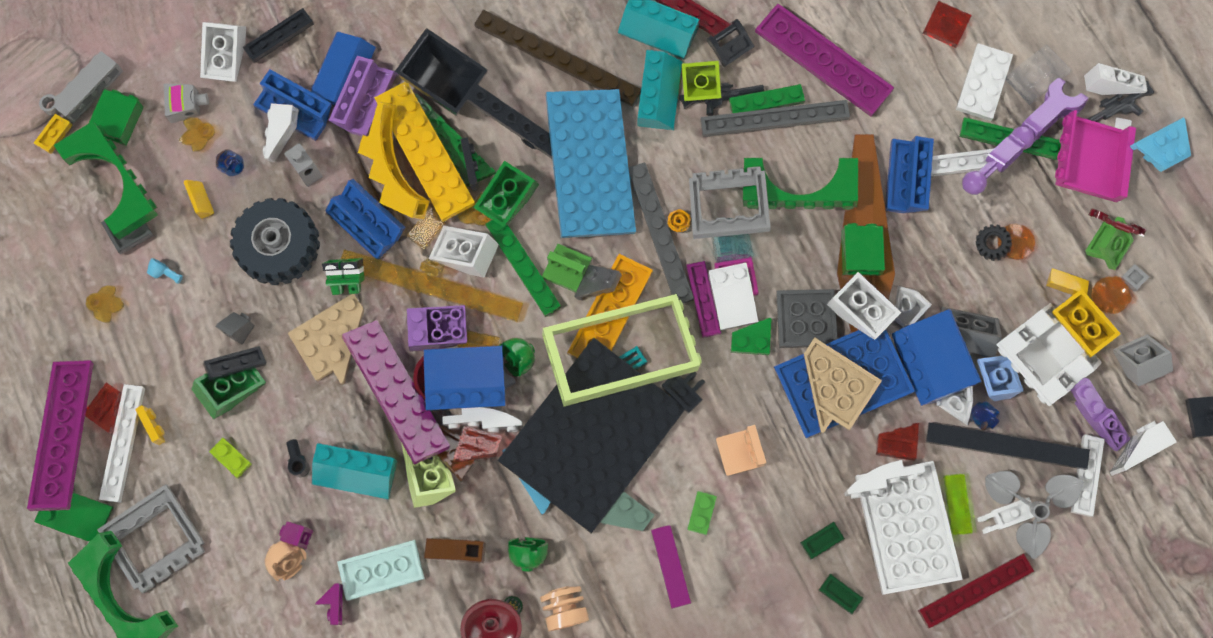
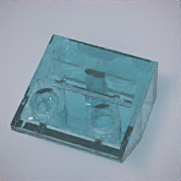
M749 234L711 237L716 263L754 257Z

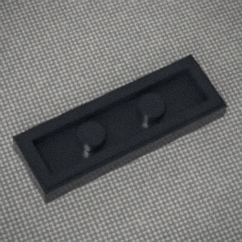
M260 346L206 360L203 362L209 381L265 366L266 360Z

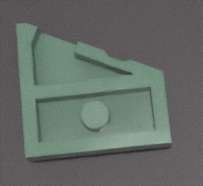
M623 491L601 520V523L643 532L655 515Z

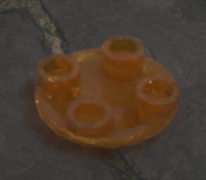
M1020 224L1005 226L1012 240L1011 251L1007 253L1006 257L1014 260L1029 257L1035 247V238L1032 232ZM999 237L997 238L998 248L1002 242Z
M1118 276L1101 278L1092 289L1093 302L1105 313H1119L1127 308L1128 304L1132 301L1128 286Z

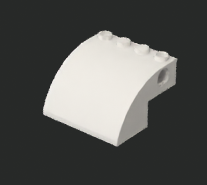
M1051 303L996 344L999 347V353L1012 362V368L1024 376L1026 385L1034 388L1038 393L1037 397L1048 406H1051L1067 394L1080 380L1095 371L1102 363L1096 355L1090 358L1051 313L1055 310Z

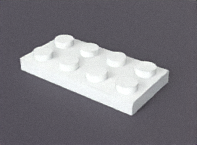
M978 43L956 110L992 121L1013 54Z

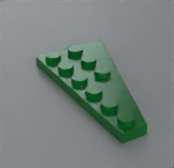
M416 93L415 96L465 186H470L460 140L462 137ZM476 152L472 155L473 161L477 160L479 169L476 172L477 182L496 174V171Z

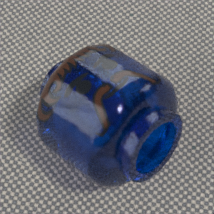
M225 149L216 156V168L230 177L236 176L243 171L244 160L241 155L230 149Z
M979 401L971 410L970 420L981 430H987L989 427L993 430L1000 422L998 419L1000 415L999 410L987 401L982 403Z

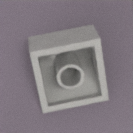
M1149 335L1113 349L1126 376L1137 386L1173 372L1172 353Z

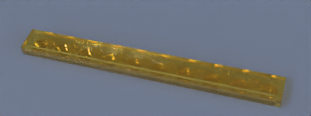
M344 249L341 259L363 258L365 277L458 305H465V307L507 320L518 322L523 308V303L352 251Z

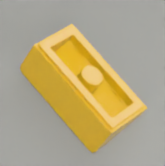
M184 180L183 183L195 213L202 219L213 215L214 210L203 183L200 181Z
M1051 268L1046 286L1074 295L1081 289L1087 294L1089 281Z

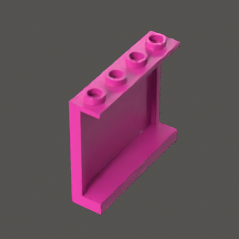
M1077 110L1066 115L1062 122L1064 127L1063 134L1060 137L1061 148L1057 156L1059 162L1055 172V185L1116 203L1127 198L1133 149L1130 145L1134 144L1136 128L1129 126L1122 130L1077 117Z

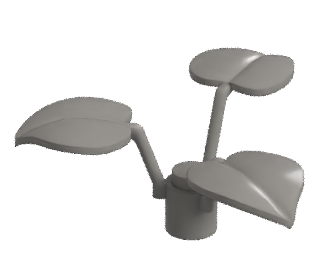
M999 471L988 474L985 477L986 489L991 498L996 502L1009 504L1013 496L1030 506V512L1036 518L1033 520V524L1026 522L1020 525L1016 532V539L1020 547L1032 559L1037 558L1044 552L1051 538L1048 525L1045 523L1037 524V522L1049 516L1050 500L1052 499L1053 503L1060 508L1071 507L1078 500L1084 482L1077 477L1056 475L1050 478L1045 485L1046 491L1050 494L1046 502L1035 501L1031 503L1016 493L1020 488V481L1014 473Z

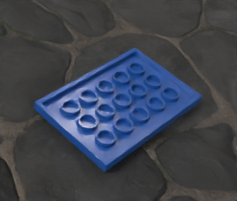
M886 329L875 340L858 330L826 344L882 380L860 415L915 392ZM804 354L774 366L805 438L820 433ZM832 420L827 429L839 424Z

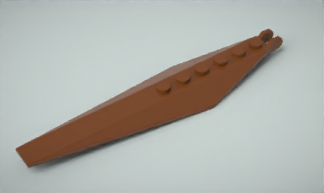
M855 134L852 158H858V205L850 210L845 209L843 227L849 223H856L858 226H865L871 223L883 226L885 271L881 276H862L889 300L895 277V269L874 134ZM840 244L837 278L841 290L855 275H843L842 245ZM849 323L851 333L859 330Z

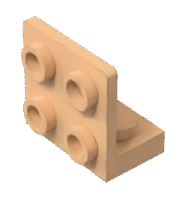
M755 425L748 426L744 431L716 438L727 476L765 466L766 459Z

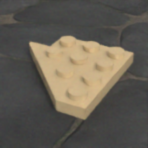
M355 294L349 295L288 332V335L317 382L334 372L342 385L345 384L352 355L342 339V334L360 327L364 314V309Z
M814 338L804 353V359L820 432L824 433L832 420L850 430L882 380Z

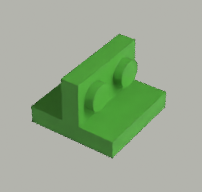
M1116 217V219L1114 220L1126 224L1124 218ZM1103 222L1085 252L1088 256L1105 260L1109 269L1116 270L1134 240L1131 233H1126L1114 228L1111 224Z
M557 244L554 252L550 251L547 257L548 265L542 277L544 280L576 293L588 266L592 262V258Z

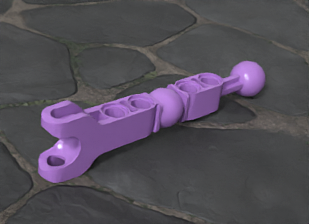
M1057 78L1049 85L1048 92L1044 97V103L1021 126L1015 128L1008 137L990 152L986 158L987 164L979 171H970L963 177V189L971 195L982 193L987 186L986 179L996 170L1002 173L1023 153V150L1030 148L1036 139L1041 137L1060 118H1064L1074 110H1077L1078 114L1084 108L1088 97L1082 93L1075 97L1065 95L1062 89L1066 82L1061 78Z

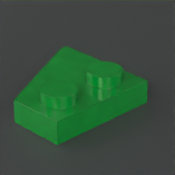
M772 318L764 319L732 332L731 353L769 356Z

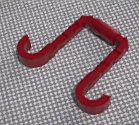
M1091 208L1088 214L1126 233L1144 236L1147 230L1133 223L1128 225L1120 221H1112L1108 214Z

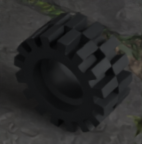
M990 224V227H983L984 230L979 231L975 241L980 255L984 256L987 260L991 259V261H994V259L1001 260V257L1005 258L1007 253H1010V248L1012 247L1010 233L1006 231L1005 227H1000L998 224L996 226ZM991 236H997L1002 242L999 248L990 249L986 245L987 239Z

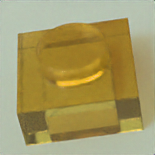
M426 259L421 262L420 270L425 271L426 275L438 276L443 272L445 265Z

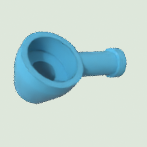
M151 258L149 261L147 274L158 279L164 274L177 284L181 282L183 278L181 274H177L154 258Z

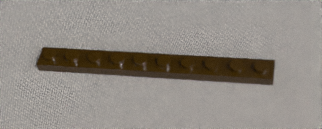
M484 9L474 23L476 28L598 90L619 89L620 101L632 107L641 93L640 88Z

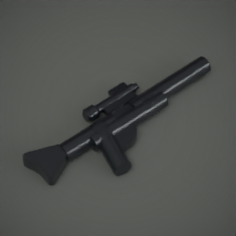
M1146 81V93L1130 94L1120 101L1117 99L1122 98V94H1116L1110 99H1103L1100 101L1099 107H1104L1105 109L1091 116L1088 120L1094 122L1101 119L1106 120L1119 112L1124 115L1133 112L1140 116L1143 110L1135 104V100L1142 96H1151L1154 93L1149 85V81Z
M729 82L721 83V98L684 101V95H679V100L682 102L684 109L695 103L705 102L706 115L713 116L714 108L721 107L722 101H727L732 97L764 91V85L730 90L733 84L731 85Z

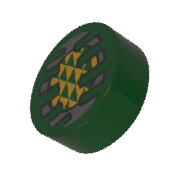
M510 596L504 600L513 606L518 614L522 612L523 603L518 597Z

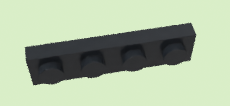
M304 8L243 46V49L252 62L256 63L314 25V22Z

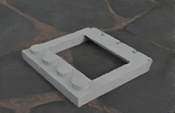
M760 166L749 167L746 173H744L743 168L730 169L728 170L729 174L726 175L724 170L710 171V176L707 177L706 172L693 173V178H689L693 239L771 232L765 171H761ZM756 185L759 214H755L753 217L736 216L734 219L722 217L716 218L713 221L702 219L700 191Z
M167 484L97 529L99 533L112 531L117 539L120 540L165 509H170L189 541L140 574L123 547L114 557L134 590L139 588L142 594L156 586L153 578L157 583H160L172 575L170 567L176 572L190 563L187 555L194 560L205 553L202 547L205 542Z

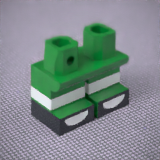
M363 258L334 259L322 263L323 271L326 272L327 277L326 286H330L332 295L343 294V285H348L349 294L361 292V282L365 280Z

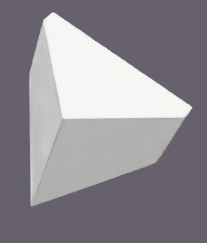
M898 286L895 307L901 313L895 318V321L903 328L911 325L932 304L918 291Z
M972 386L937 401V406L968 426L973 405Z

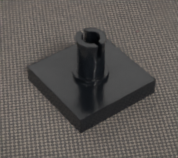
M1213 396L1186 399L1192 437H1213Z

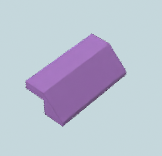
M357 56L329 121L352 134L369 136L377 107L374 97L390 90L396 77L394 71L378 67L372 59Z

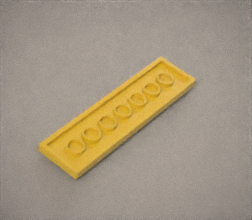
M403 82L374 97L377 104L379 101L396 106L392 131L441 221L444 222L474 206L475 202L410 85Z

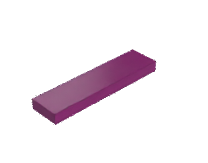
M701 261L686 264L701 336L706 338L721 335L706 263Z
M667 525L652 529L651 533L671 609L691 604L671 526Z

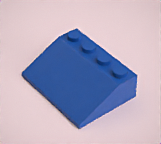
M951 309L908 325L891 334L921 406L933 404L982 382Z
M502 346L424 349L426 410L505 406Z

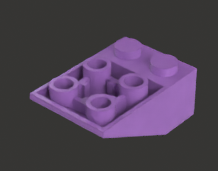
M465 305L407 309L408 346L410 351L439 349L467 343Z

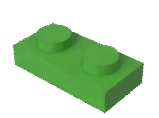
M697 491L687 530L707 535L717 496Z

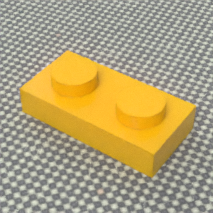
M55 114L34 141V144L52 154L56 149L54 145L64 138L73 125Z
M143 405L136 408L135 410L151 441L157 445L164 443L163 435H165V432L160 425L156 424L154 411Z

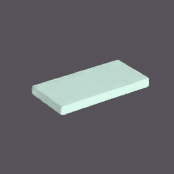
M416 540L337 562L346 601L425 579Z

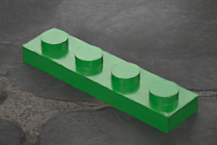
M801 84L729 98L732 113L789 107L805 103Z

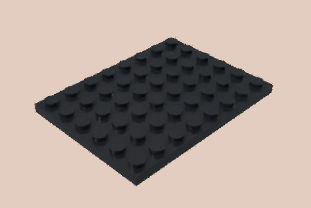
M594 337L565 373L571 393L642 375ZM654 383L568 406H563L559 389L556 385L497 461L592 534L685 409Z

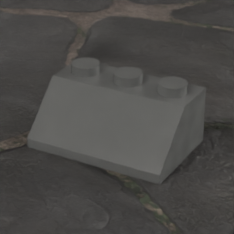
M941 307L940 313L951 308ZM951 309L968 351L984 357H995L998 350L996 344L1002 339L999 318Z

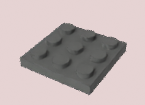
M834 289L776 291L779 348L809 347L814 338L824 344L837 340L836 313L827 305L835 296Z

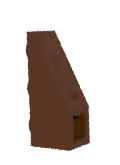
M426 538L424 559L484 564L486 543L484 541Z

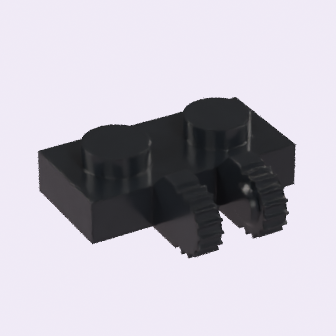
M696 372L690 373L684 380L680 376L669 378L661 386L688 414L703 400L696 392L705 384V381L703 379L699 380L693 388L687 384L696 377Z

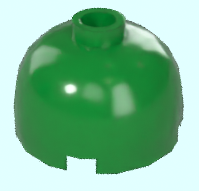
M511 338L499 344V346H502L503 357L507 361L504 365L513 376L520 377L532 369L535 362V348L531 343L522 338Z
M525 537V541L519 542V538L508 541L509 558L522 571H533V568L539 567L547 558L548 542L545 543L543 539Z

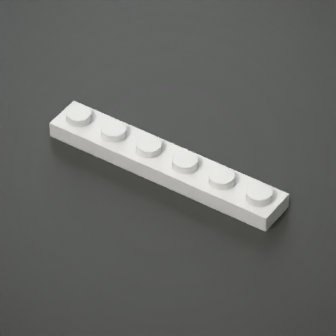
M126 384L123 386L99 500L118 503L122 501L139 420L135 409L142 405L145 392L143 386Z

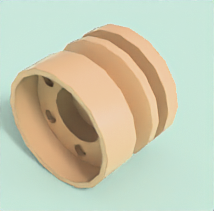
M581 586L558 588L540 597L541 603L548 601L551 603L542 607L543 611H553L552 615L545 618L548 632L589 621L586 607H576V603L584 600L583 596L574 598V594L582 592Z

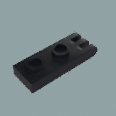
M468 137L461 138L469 184L473 191H477L476 172L479 169L477 160L473 161L472 155L475 154L474 145L469 143Z

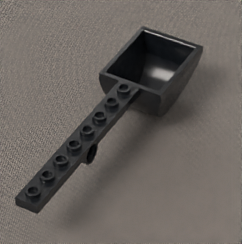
M426 28L394 71V74L455 116L458 115L466 102H469L519 136L525 145L534 150L538 149L552 159L550 133L479 86L486 76L488 69Z

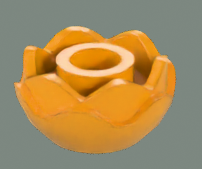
M682 209L675 210L668 216V226L675 232H684L691 224L690 215Z

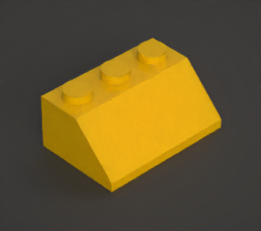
M1082 289L1051 312L1090 358L1121 334Z

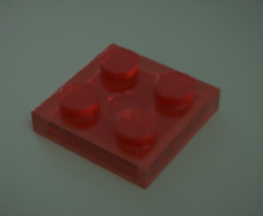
M938 1L923 34L956 48L972 15Z

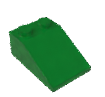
M504 160L473 208L505 228L530 200L539 183Z
M256 368L209 381L207 373L194 380L191 390L214 420L230 411L265 385L266 382Z
M73 492L70 510L39 511L34 522L90 542L99 533L97 529L107 523L114 507Z

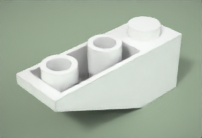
M1098 63L1084 75L1086 91L1111 95L1147 92L1145 76Z
M271 104L268 110L269 123L265 130L267 139L266 145L263 147V155L270 162H275L297 127L298 109L293 105Z

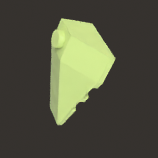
M402 444L414 508L433 505L456 491L450 470L444 466L437 455L432 456V461L426 459L414 465Z

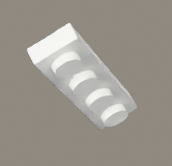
M993 149L933 156L931 176L979 171L987 164L986 158Z
M1089 435L1082 436L1081 448L1090 449L1087 470L1077 469L1076 477L1082 480L1084 485L1078 500L1072 505L1071 513L1093 517L1105 440L1103 438Z

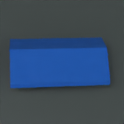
M336 32L310 92L336 105L356 57L360 56L371 59L376 47L360 37Z
M269 69L260 82L263 91L253 105L268 114L271 104L293 105L298 109L297 127L295 130L316 141L326 127L332 104Z
M915 136L912 141L891 140L885 211L904 214L929 210L933 138Z
M354 179L348 180L342 194L331 198L325 210L376 260L380 259L399 240L405 229L401 222Z

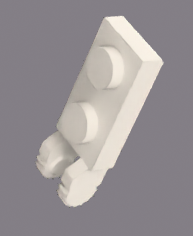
M1020 500L995 509L989 514L978 517L977 520L978 522H984L989 518H994L996 525L985 527L982 530L983 534L996 529L1001 530L1034 516L1030 512V506Z

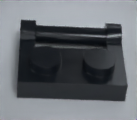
M738 19L732 21L731 25L715 36L711 35L707 38L708 44L714 50L723 67L755 47ZM735 30L738 32V35L721 47L719 46L718 42Z

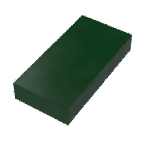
M832 522L800 542L811 560L845 538L835 522Z
M832 574L827 576L818 589L819 592L851 615L863 600L862 596Z

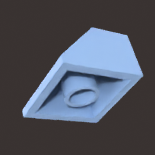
M996 356L977 360L988 396L993 401L1011 399L1023 392L1018 373L1012 368V362L1007 357Z

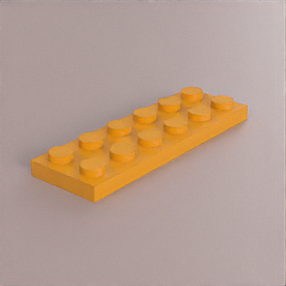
M618 254L611 268L622 274L615 291L596 296L586 317L636 305L653 269ZM630 316L579 329L567 354L577 359L593 337L612 351Z

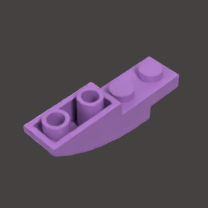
M1084 377L1070 390L1077 400L1075 405L1098 435L1105 439L1104 441L1114 451H1118L1130 440L1129 435L1114 411L1106 407L1090 379Z

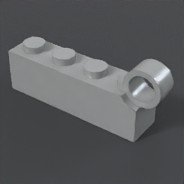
M100 51L66 85V88L57 96L52 94L44 95L39 101V106L48 115L53 116L60 113L70 122L74 123L123 70L115 61ZM55 101L53 107L46 109L49 102Z

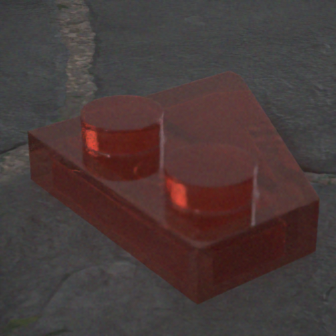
M106 382L86 408L85 417L106 432L113 434L122 392Z
M913 423L905 428L900 427L891 432L887 431L878 434L876 455L915 461L917 459L919 423Z
M464 425L453 462L496 457L502 436Z

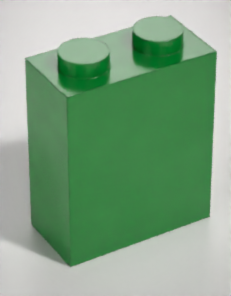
M104 89L89 123L94 121L97 126L101 124L107 132V135H105L107 140L111 139L113 142L127 146L144 106L133 95L124 96L117 90L112 89V91Z
M856 223L845 225L841 231L843 275H856L859 272L861 275L881 276L885 271L883 226H877L874 223L866 224L865 226H858Z

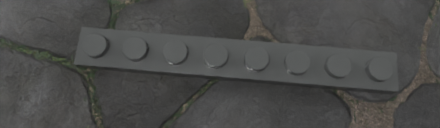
M847 100L707 116L701 117L700 122L703 137L849 120L850 114Z
M646 163L628 167L630 179L671 295L677 294L678 300H681L683 304L693 301L694 297Z

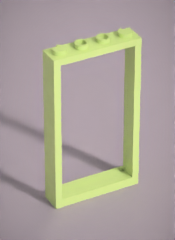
M677 294L543 328V340L563 406L698 371L702 363L699 353H696L694 347L696 346L695 338L693 335H690L688 329L690 328L689 320L687 317H684V306L682 301L678 300ZM672 305L690 362L574 393L570 392L553 335Z

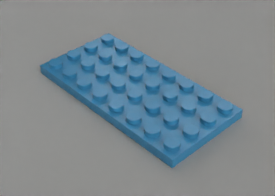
M619 89L546 92L561 238L635 234L636 227Z

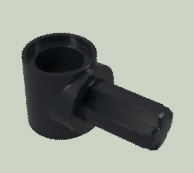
M289 440L286 442L290 459L287 460L288 471L296 477H305L310 471V466L306 462L305 455H301L298 440ZM298 463H302V470L295 472V466Z

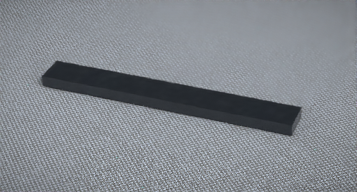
M930 422L928 423L925 442L1083 470L1088 469L1090 449Z

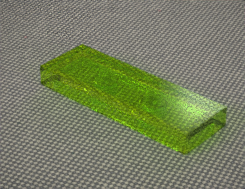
M965 474L944 475L951 534H972Z

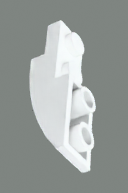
M484 407L462 408V415L442 417L443 425L445 428L448 427L449 430H458L460 426L478 428L482 424L484 432L488 431V434H498L499 430L518 432L519 429L523 428L522 421L514 416Z
M902 460L880 466L852 484L845 491V497L851 496V499L861 498L863 493L869 492L871 495L882 494V490L888 487L886 481L889 484L901 482V478L908 477V480L919 479L920 475L925 473L924 465L904 468Z

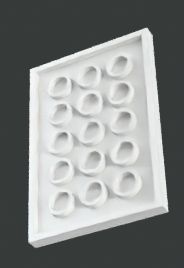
M934 461L904 466L905 468L923 464L925 473L920 475L919 479L908 480V477L901 478V482L889 484L886 481L888 487L882 490V494L871 495L870 492L863 493V497L860 498L882 595L963 580ZM865 474L856 475V476H855L856 481H857L858 479H860L862 476H864Z

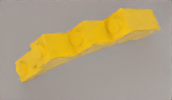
M378 101L369 136H362L358 153L373 159L369 178L384 185L379 203L411 218L424 219L429 200L420 196L408 184L401 173L394 153L392 129L396 106Z

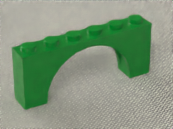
M92 121L56 143L54 147L69 166L82 160L99 159L107 161L118 168L123 180L122 197L117 208L104 221L114 236L120 240L158 216L155 210L158 207L151 198L147 199L145 196L147 191L143 185L136 183L135 179H137V176L132 169L128 170L126 168L127 162L121 154L117 155L115 152L117 147L111 139L107 140L105 137L107 132L102 125L97 126Z
M744 158V173L747 172L749 167L759 166L761 171H765L763 158ZM839 158L838 168L832 180L822 189L805 195L790 194L779 189L770 181L765 172L769 209H776L777 207H785L786 209H795L796 207H804L805 209H814L815 207L834 209V207H842L843 209L850 210L858 205V158ZM756 185L743 186V207L749 209L758 208Z
M112 531L98 533L68 562L72 572L77 576L85 591L88 592L95 606L99 608L106 622L110 624L117 638H166L178 627L168 610L156 613L149 619H141L126 613L116 602L110 585V570L114 557L122 545Z

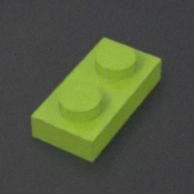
M223 437L209 451L236 478H239L252 465L249 460Z

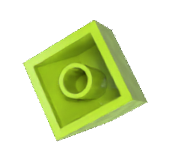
M719 61L682 64L684 101L721 98Z

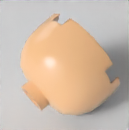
M283 541L277 542L269 548L266 554V570L276 581H279L281 578L284 581L288 580L302 568L300 563L303 559L306 560V552L301 547Z

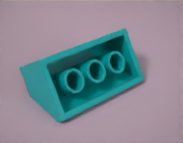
M629 0L622 16L618 34L685 59L698 31L699 19L652 0Z
M646 50L637 126L674 131L682 61L666 52Z
M317 443L312 461V485L389 500L398 461L392 457Z

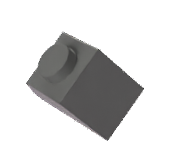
M233 312L218 322L215 327L226 336L243 345L255 325L250 322L251 318L246 314L241 313L239 315Z

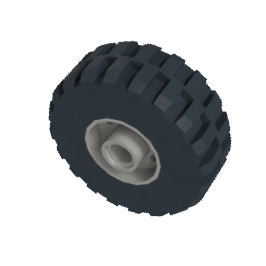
M267 198L264 202L257 201L253 203L252 207L249 209L247 207L242 211L241 217H237L235 220L236 226L231 229L230 233L233 237L230 240V248L233 250V258L252 279H257L258 282L263 284L267 282L271 285H279V282L288 284L294 278H297V280L301 278L304 271L311 269L312 261H316L318 256L316 249L320 248L319 232L308 213L303 208H300L297 203L293 201L287 202L284 198H278L277 200Z

